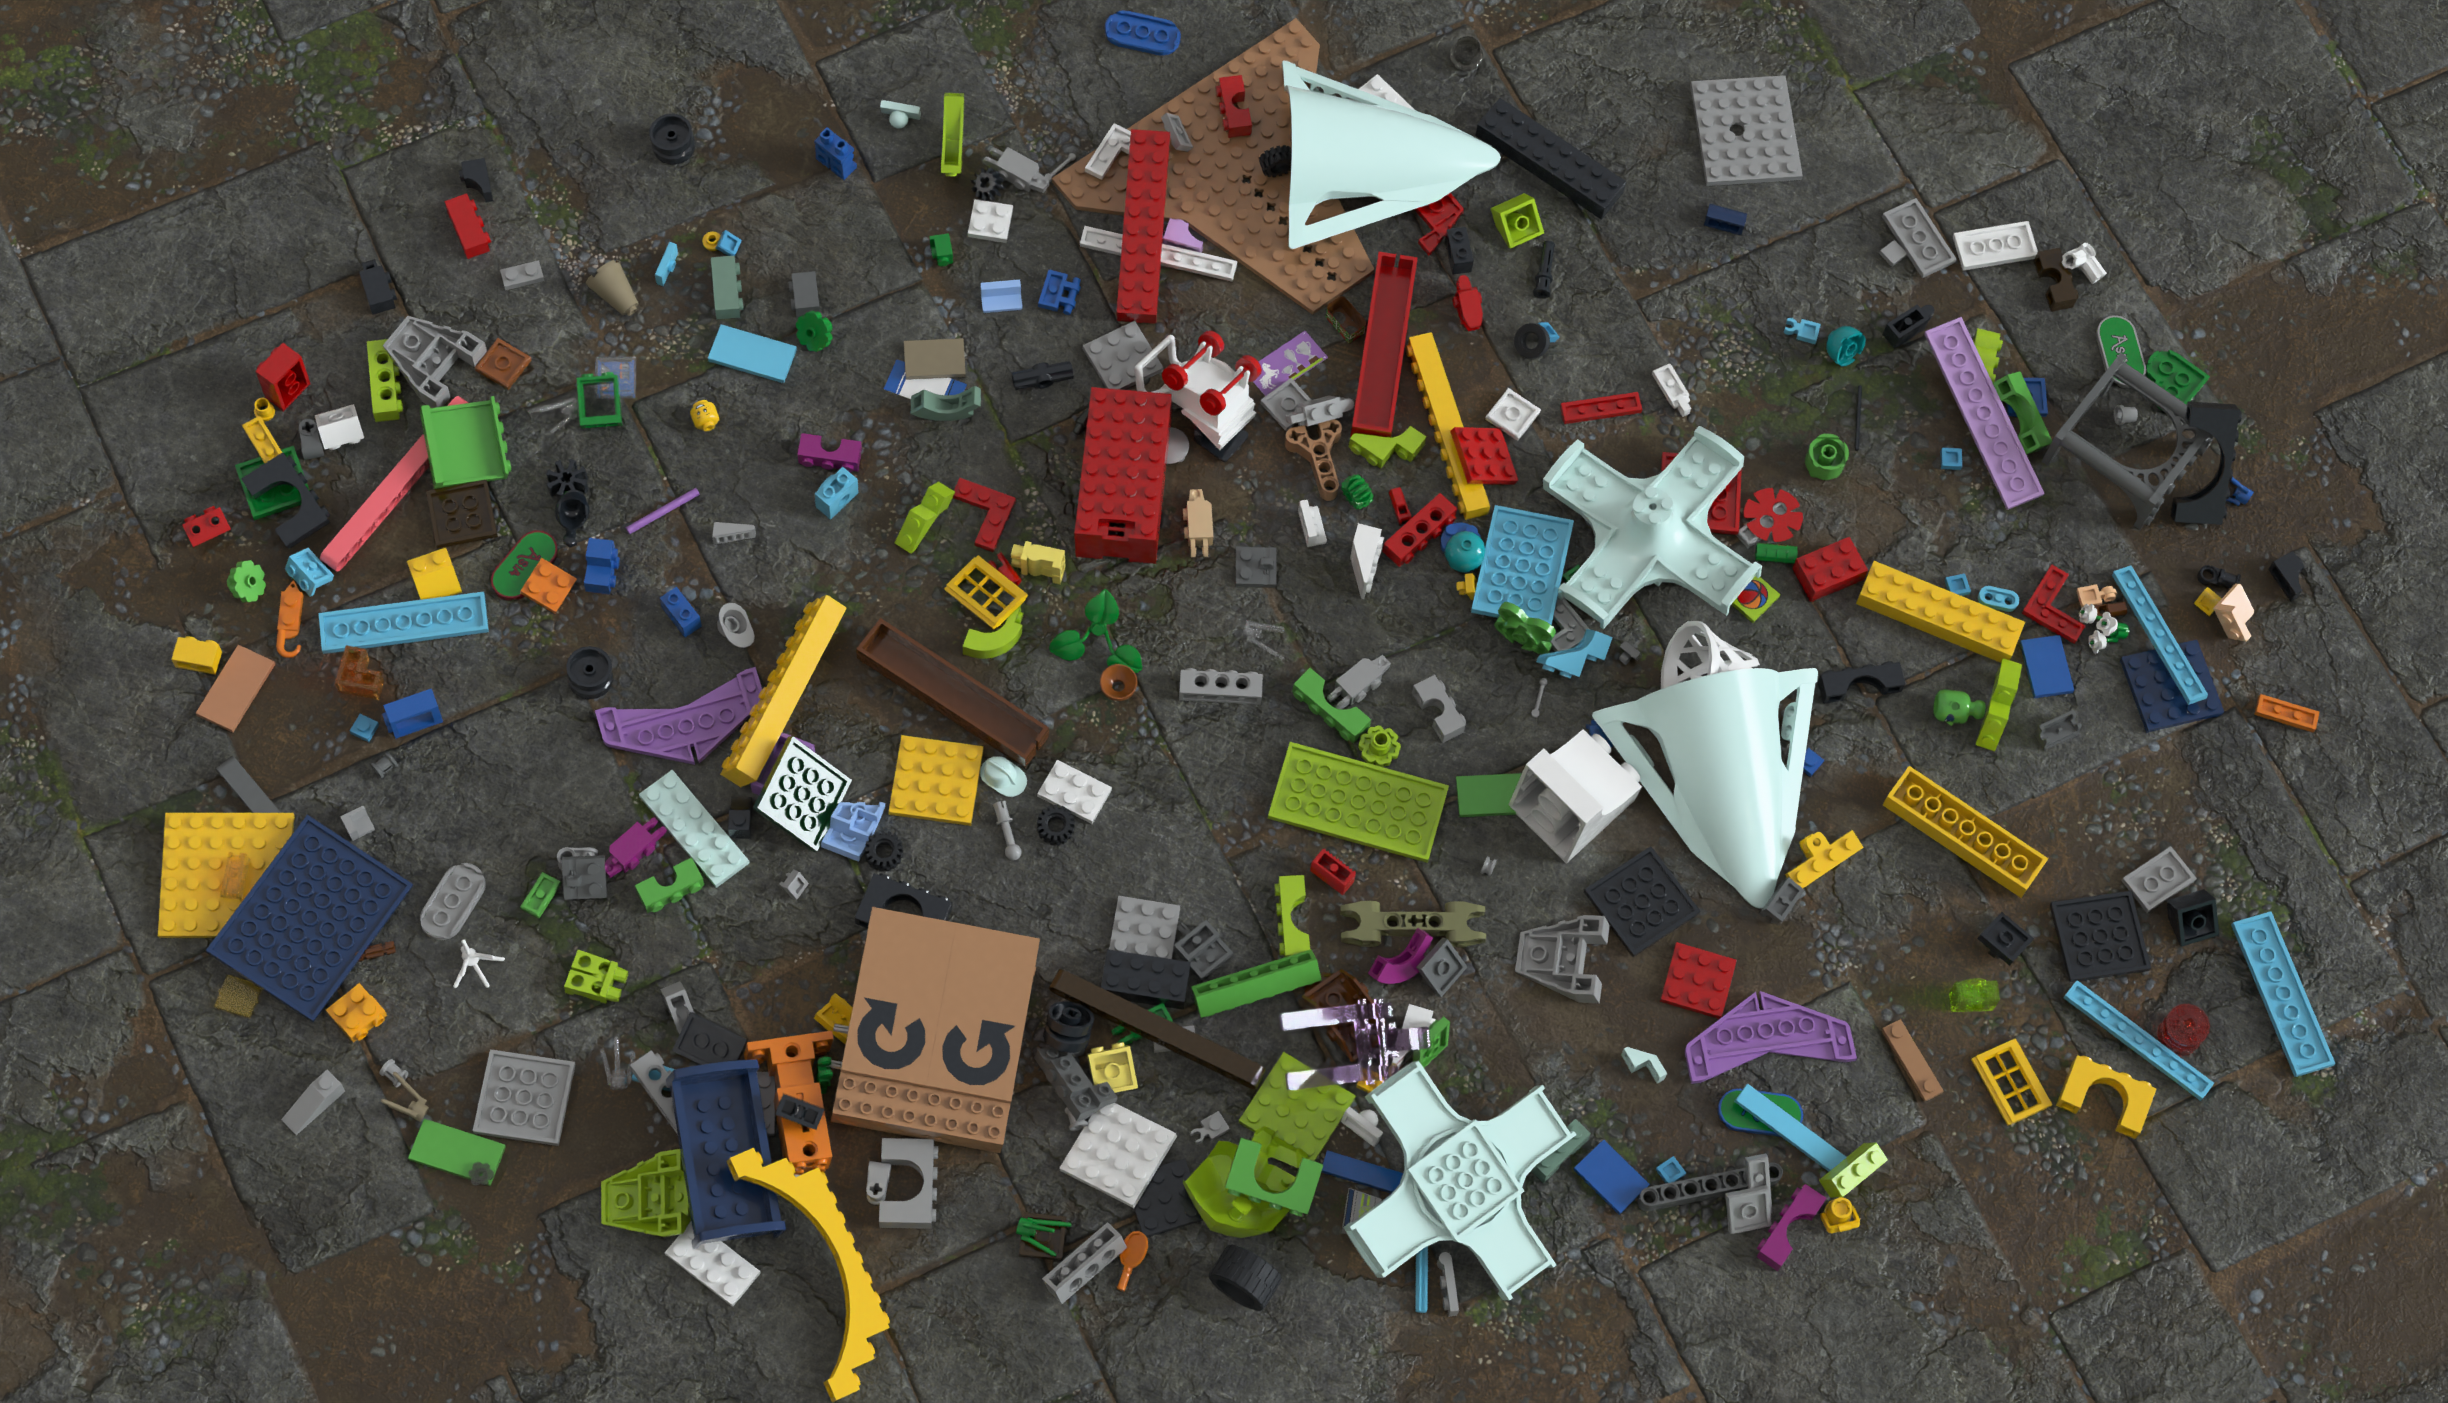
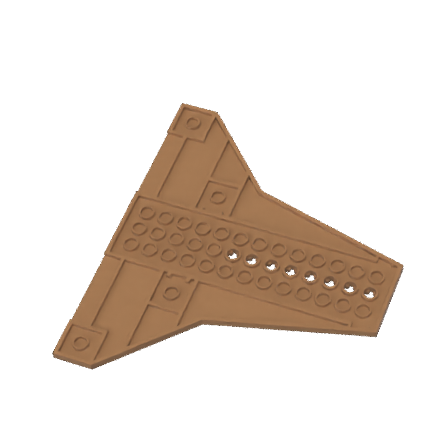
M1295 18L1127 130L1166 131L1161 117L1166 113L1178 115L1193 148L1188 152L1176 150L1171 144L1172 140L1170 138L1164 221L1169 222L1171 218L1181 219L1185 223H1189V227L1313 315L1371 276L1375 269L1354 229L1290 249L1288 247L1291 171H1288L1287 174L1283 173L1280 177L1279 175L1274 178L1272 176L1267 177L1263 174L1259 162L1260 155L1262 153L1265 154L1264 151H1270V148H1276L1279 145L1280 147L1286 145V147L1290 146V148L1292 145L1290 99L1288 92L1284 91L1282 61L1291 62L1296 67L1315 74L1317 71L1320 44ZM1242 75L1245 99L1243 102H1237L1233 105L1238 109L1249 108L1252 132L1251 135L1228 138L1227 131L1223 130L1222 119H1224V114H1220L1219 102L1221 100L1220 97L1216 96L1215 86H1218L1219 78ZM1304 81V83H1305V84L1307 85V87L1310 89V88H1311V86H1310L1311 83H1308V82H1305V81ZM1096 150L1052 178V183L1075 210L1124 216L1129 154L1120 151L1102 180L1085 172V167ZM1243 178H1249L1250 184L1247 182L1243 183ZM1255 192H1262L1263 197H1255ZM1329 199L1315 205L1305 225L1345 213L1339 199ZM1267 206H1274L1275 211H1267ZM1280 219H1284L1287 225L1278 223ZM1304 247L1311 248V253L1303 252ZM1316 261H1322L1323 267L1319 265L1316 267ZM1328 275H1334L1335 281L1332 279L1327 280Z

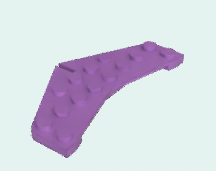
M756 667L740 672L736 675V678L689 705L675 709H616V707H608L595 710L603 742L611 748L695 765L690 748L694 746L698 762L700 763L751 717L749 713L752 707L758 704L760 700L758 696L762 690Z
M1761 991L1759 992L1762 1010L1759 1009L1755 992L1690 1041L1685 1048L1691 1084L1704 1082L1769 1052L1839 1062H1851L1857 1059L1851 1029L1847 1022Z

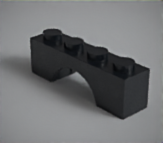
M1887 661L1877 666L1868 664L1857 669L1848 667L1837 672L1828 670L1823 672L1818 680L1823 704L1843 701L1847 689L1857 683L1870 684L1877 688L1882 695L1902 692L1906 685L1900 662L1893 663L1892 661Z

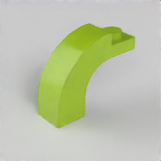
M1021 605L1007 618L1004 626L995 632L983 633L969 629L963 644V655L980 659L993 658L1006 653L1015 646L1022 635L1021 621L1023 613L1021 612Z

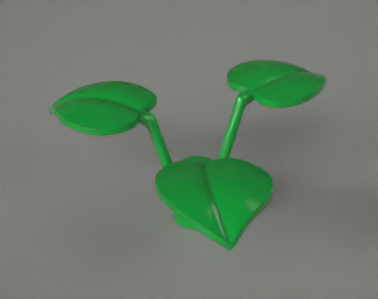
M1103 589L1087 602L1085 615L1091 621L1090 627H1087V631L1082 638H1080L1076 630H1066L1059 633L1049 645L1051 653L1064 660L1073 661L1079 659L1084 654L1085 646L1082 642L1086 640L1090 632L1097 636L1104 634L1109 650L1112 653L1107 658L1108 667L1122 664L1130 667L1134 673H1138L1143 669L1141 655L1135 647L1121 645L1116 651L1112 647L1107 624L1110 625L1117 621L1119 608L1116 600L1107 589Z

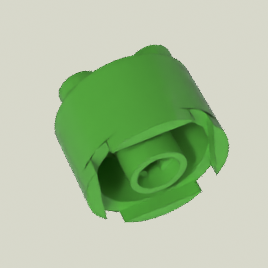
M1834 434L1819 435L1810 444L1805 457V465L1810 476L1822 480H1831L1839 477L1848 460V447L1845 442L1843 443Z

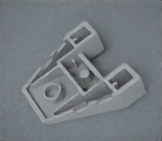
M407 316L383 345L420 400L431 408L443 407L450 399L448 387L441 383L440 380L455 361L460 358L475 368L487 352L485 342L467 331L462 330L460 332L448 326L434 325L432 322Z
M1583 915L1566 922L1564 920L1556 925L1548 927L1545 925L1520 932L1515 972L1579 1003L1600 1004L1602 983L1597 975L1583 974L1587 944L1607 945L1610 927L1605 916Z

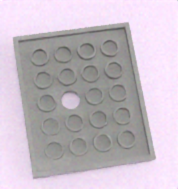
M1786 76L1691 81L1690 87L1706 186L1802 179L1803 175ZM1734 124L1741 125L1744 128V133L1740 136H1735L1730 131V127Z

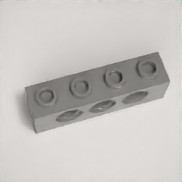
M1187 668L1180 672L1179 700L1261 705L1263 674L1253 671L1238 673L1233 670L1217 672L1214 669L1197 671L1194 668ZM1203 682L1205 686L1199 687L1196 683ZM1223 683L1226 686L1224 688H1219L1216 686V684ZM1243 684L1246 686V688L1239 689L1237 685Z
M651 1050L632 1063L630 1070L678 1135L672 1097L665 1098L661 1094V1090L667 1088L666 1079L671 1074V1071L667 1072L663 1067L664 1061L658 1053L654 1054ZM657 1070L661 1074V1078L652 1080L649 1077V1072Z
M1107 1222L1042 1279L1048 1291L1063 1304L1122 1253L1127 1246L1121 1234Z

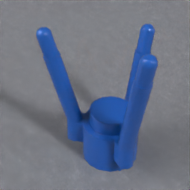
M2232 477L2230 482L2237 487L2232 494L2235 496V499L2229 497L2226 501L2232 502L2237 506L2240 503L2246 505L2254 492Z

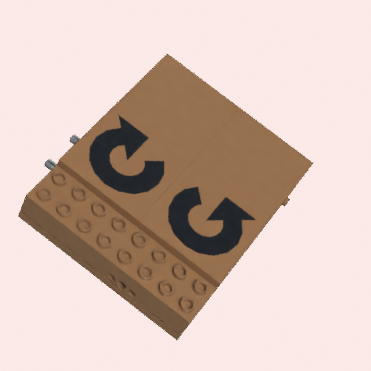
M872 907L849 1026L835 1024L833 1028L836 1032L847 1033L842 1062L831 1060V1065L827 1066L841 1069L831 1122L921 1139H934L937 1142L1000 1153L1005 1138L1033 976L1036 972L1035 965L1040 939Z

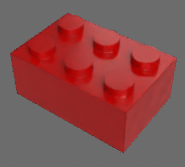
M284 343L274 348L270 356L265 361H262L255 371L265 398L283 412L310 385L302 357Z
M1850 537L1797 558L1792 568L1811 602L1863 581L1868 572Z

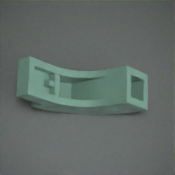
M976 386L956 395H939L924 389L911 396V414L928 420L954 421L973 416L974 409L981 406V388Z

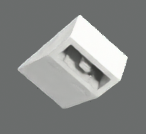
M1358 523L1350 559L1361 599H1364L1366 592L1370 593L1384 537H1380L1382 529Z

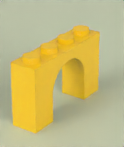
M2077 1055L2072 1061L2056 1106L2076 1114L2081 1108L2090 1086L2107 1084L2116 1089L2123 1100V1111L2115 1131L2136 1139L2141 1133L2156 1088L2146 1081L2133 1079L2127 1073L2116 1072L2108 1065L2097 1064L2087 1056Z

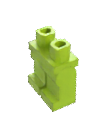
M577 950L571 966L572 970L570 969L564 985L565 993L570 995L577 994L605 1004L607 1000L619 1002L622 989L612 986L614 981L625 984L628 971L618 967L617 962Z

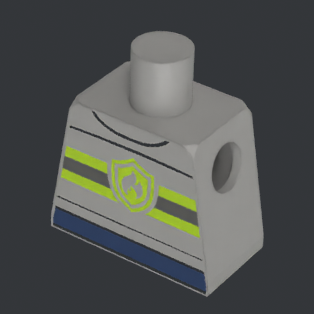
M1349 1188L1341 1233L1347 1234L1343 1227L1357 1220L1380 1203L1382 1199Z

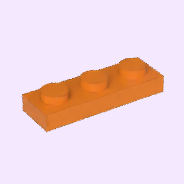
M2260 694L2254 715L2314 732L2320 712Z

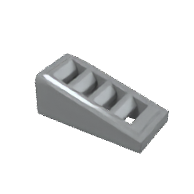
M714 522V544L756 538L754 525Z

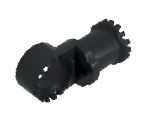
M2205 565L2198 572L2197 578L2203 585L2214 584L2232 588L2235 584L2240 583L2241 575L2225 572L2223 568L2219 569L2212 565ZM2203 572H2210L2212 579L2204 578Z

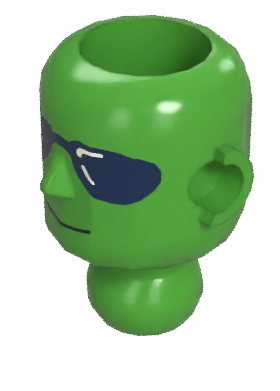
M1942 689L1936 694L1934 716L1937 720L1947 722L1950 726L1953 723L1964 724L1969 716H1973L1975 719H1982L1985 715V702L1982 700L1970 701V696L1966 692Z

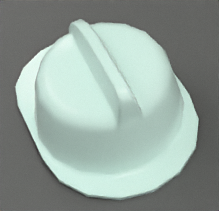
M991 757L980 768L982 780L1004 796L1014 797L1020 795L1027 785L1025 773L1004 757Z

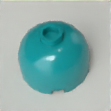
M1851 326L1837 328L1828 336L1826 349L1829 357L1840 366H1847L1855 361L1853 357L1857 353L1860 355L1863 351L1866 341L1865 336L1862 335V332Z
M1461 531L1451 536L1446 544L1444 554L1451 568L1466 573L1480 567L1485 557V546L1477 534L1470 531Z

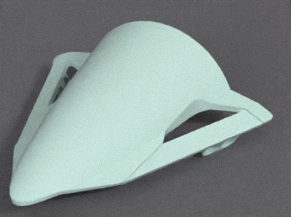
M1282 61L1284 91L1289 94L1291 109L1292 145L1288 247L1290 249H1295L1434 203L1476 175L1496 167L1500 162L1501 156L1496 149L1431 115L1423 114L1296 67L1291 62ZM1304 81H1305V82H1308V83H1311V85H1310L1311 88H1310V89L1307 87V85L1304 83ZM1317 87H1321L1324 92L1319 91ZM1335 93L1340 94L1341 97H1336ZM1365 196L1383 200L1310 225H1305L1315 205L1325 200Z
M1754 668L1716 673L1660 689L1636 701L1593 712L1592 717L1601 727L1626 763L1630 764L1638 772L1641 778L1640 782L1690 851L1729 882L1750 905L1762 909L1775 891L1778 876L1796 829L1814 688L1818 676L1817 669L1809 668L1777 672L1772 669ZM1797 689L1796 702L1786 706L1783 716L1781 736L1784 740L1790 742L1787 767H1785L1781 758L1778 708L1780 701ZM1623 722L1647 728L1658 739L1674 779V795L1654 769V762L1633 735H1629L1623 726Z

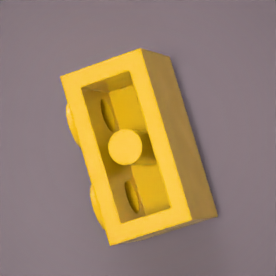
M190 636L185 638L178 637L172 662L176 668L216 675L222 650L219 644L212 640L204 642Z

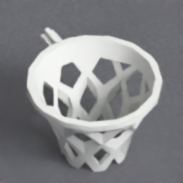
M1687 621L1677 629L1665 651L1661 669V689L1678 684L1689 678L1703 677L1701 675L1708 673L1707 675L1727 671L1753 669L1752 667H1757L1760 664L1758 659L1753 657L1752 654L1721 640L1705 623ZM1694 634L1706 637L1708 646H1702ZM1689 639L1693 647L1683 648ZM1697 652L1702 663L1690 669L1679 659L1681 653ZM1720 653L1726 655L1730 660L1723 661ZM1677 666L1684 672L1679 676L1677 672Z

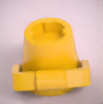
M1843 1197L1830 1201L1825 1206L1823 1213H1820L1821 1220L1828 1233L1843 1232L1857 1228L1860 1225V1218L1854 1206H1852L1848 1199Z

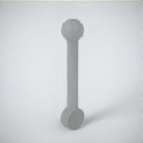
M1070 153L1062 164L1050 174H1045L1044 177L1051 182L1052 177L1070 161L1075 160L1076 155Z
M1545 678L1540 680L1541 686L1535 709L1531 712L1533 718H1537L1540 713L1539 706L1543 690L1548 683Z

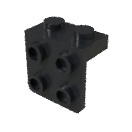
M1196 425L1194 427V441L1222 462H1227L1248 439V433L1241 429L1219 450Z

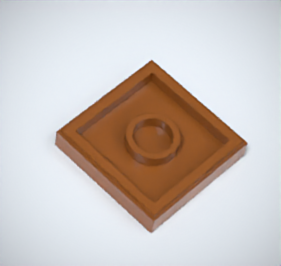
M497 338L476 365L475 371L509 390L531 362V357Z

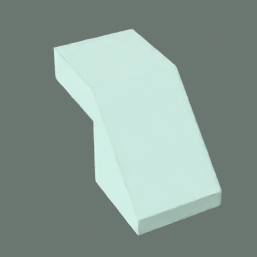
M1630 1047L1624 1048L1621 1056L1631 1073L1647 1066L1656 1083L1665 1079L1667 1072L1656 1055Z

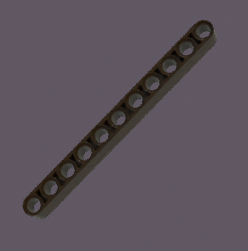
M1059 969L1049 986V990L1052 993L1070 1002L1081 1004L1091 1012L1250 1089H1257L1266 1071L1260 1064L1065 970Z

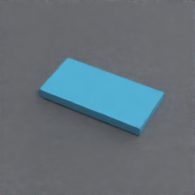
M721 324L709 353L708 361L784 383L797 346Z

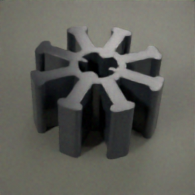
M570 459L568 469L564 470L562 461H556L557 472L548 469L546 473L548 479L547 486L551 497L557 493L559 499L569 490H578L587 494L588 478L585 468L582 466L578 470L576 460Z

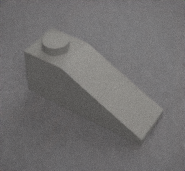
M326 1070L309 1085L281 1120L295 1135L299 1134L345 1092L342 1084Z

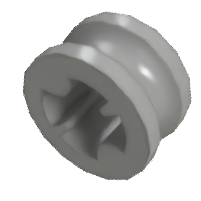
M1487 856L1481 874L1487 873L1488 877H1490L1497 860H1490V857Z

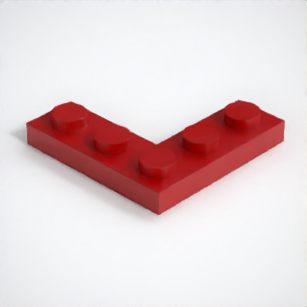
M959 478L954 489L955 494L953 498L988 511L975 540V546L994 552L1015 505L1016 498Z
M2051 565L2022 614L2075 644L2086 625L2051 606L2069 576L2068 573Z

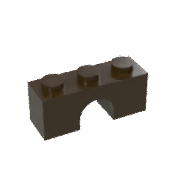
M2060 248L2037 252L2033 261L2039 278L2051 277L2057 283L2056 285L2049 286L2045 294L2051 312L2073 308L2078 299V291L2072 284V274L2062 264V256L2064 254H2062Z

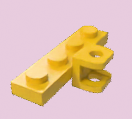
M1853 830L1847 832L1831 844L1820 832L1810 834L1799 843L1807 860L1785 875L1804 888L1864 847Z

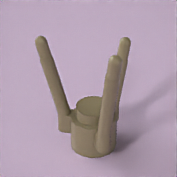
M393 1072V1076L418 1101H412L408 1109L385 1099H381V1102L421 1122L429 1109L425 1105L427 1100L422 1098L397 1072Z

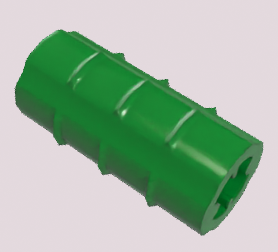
M1757 543L1755 561L1794 564L1797 559L1798 547Z

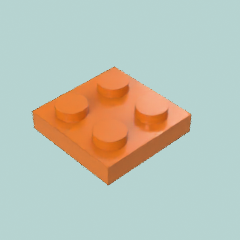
M541 558L521 589L520 594L556 614L577 578Z

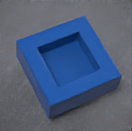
M1809 747L1805 753L1803 772L1811 777L1823 764L1824 759Z

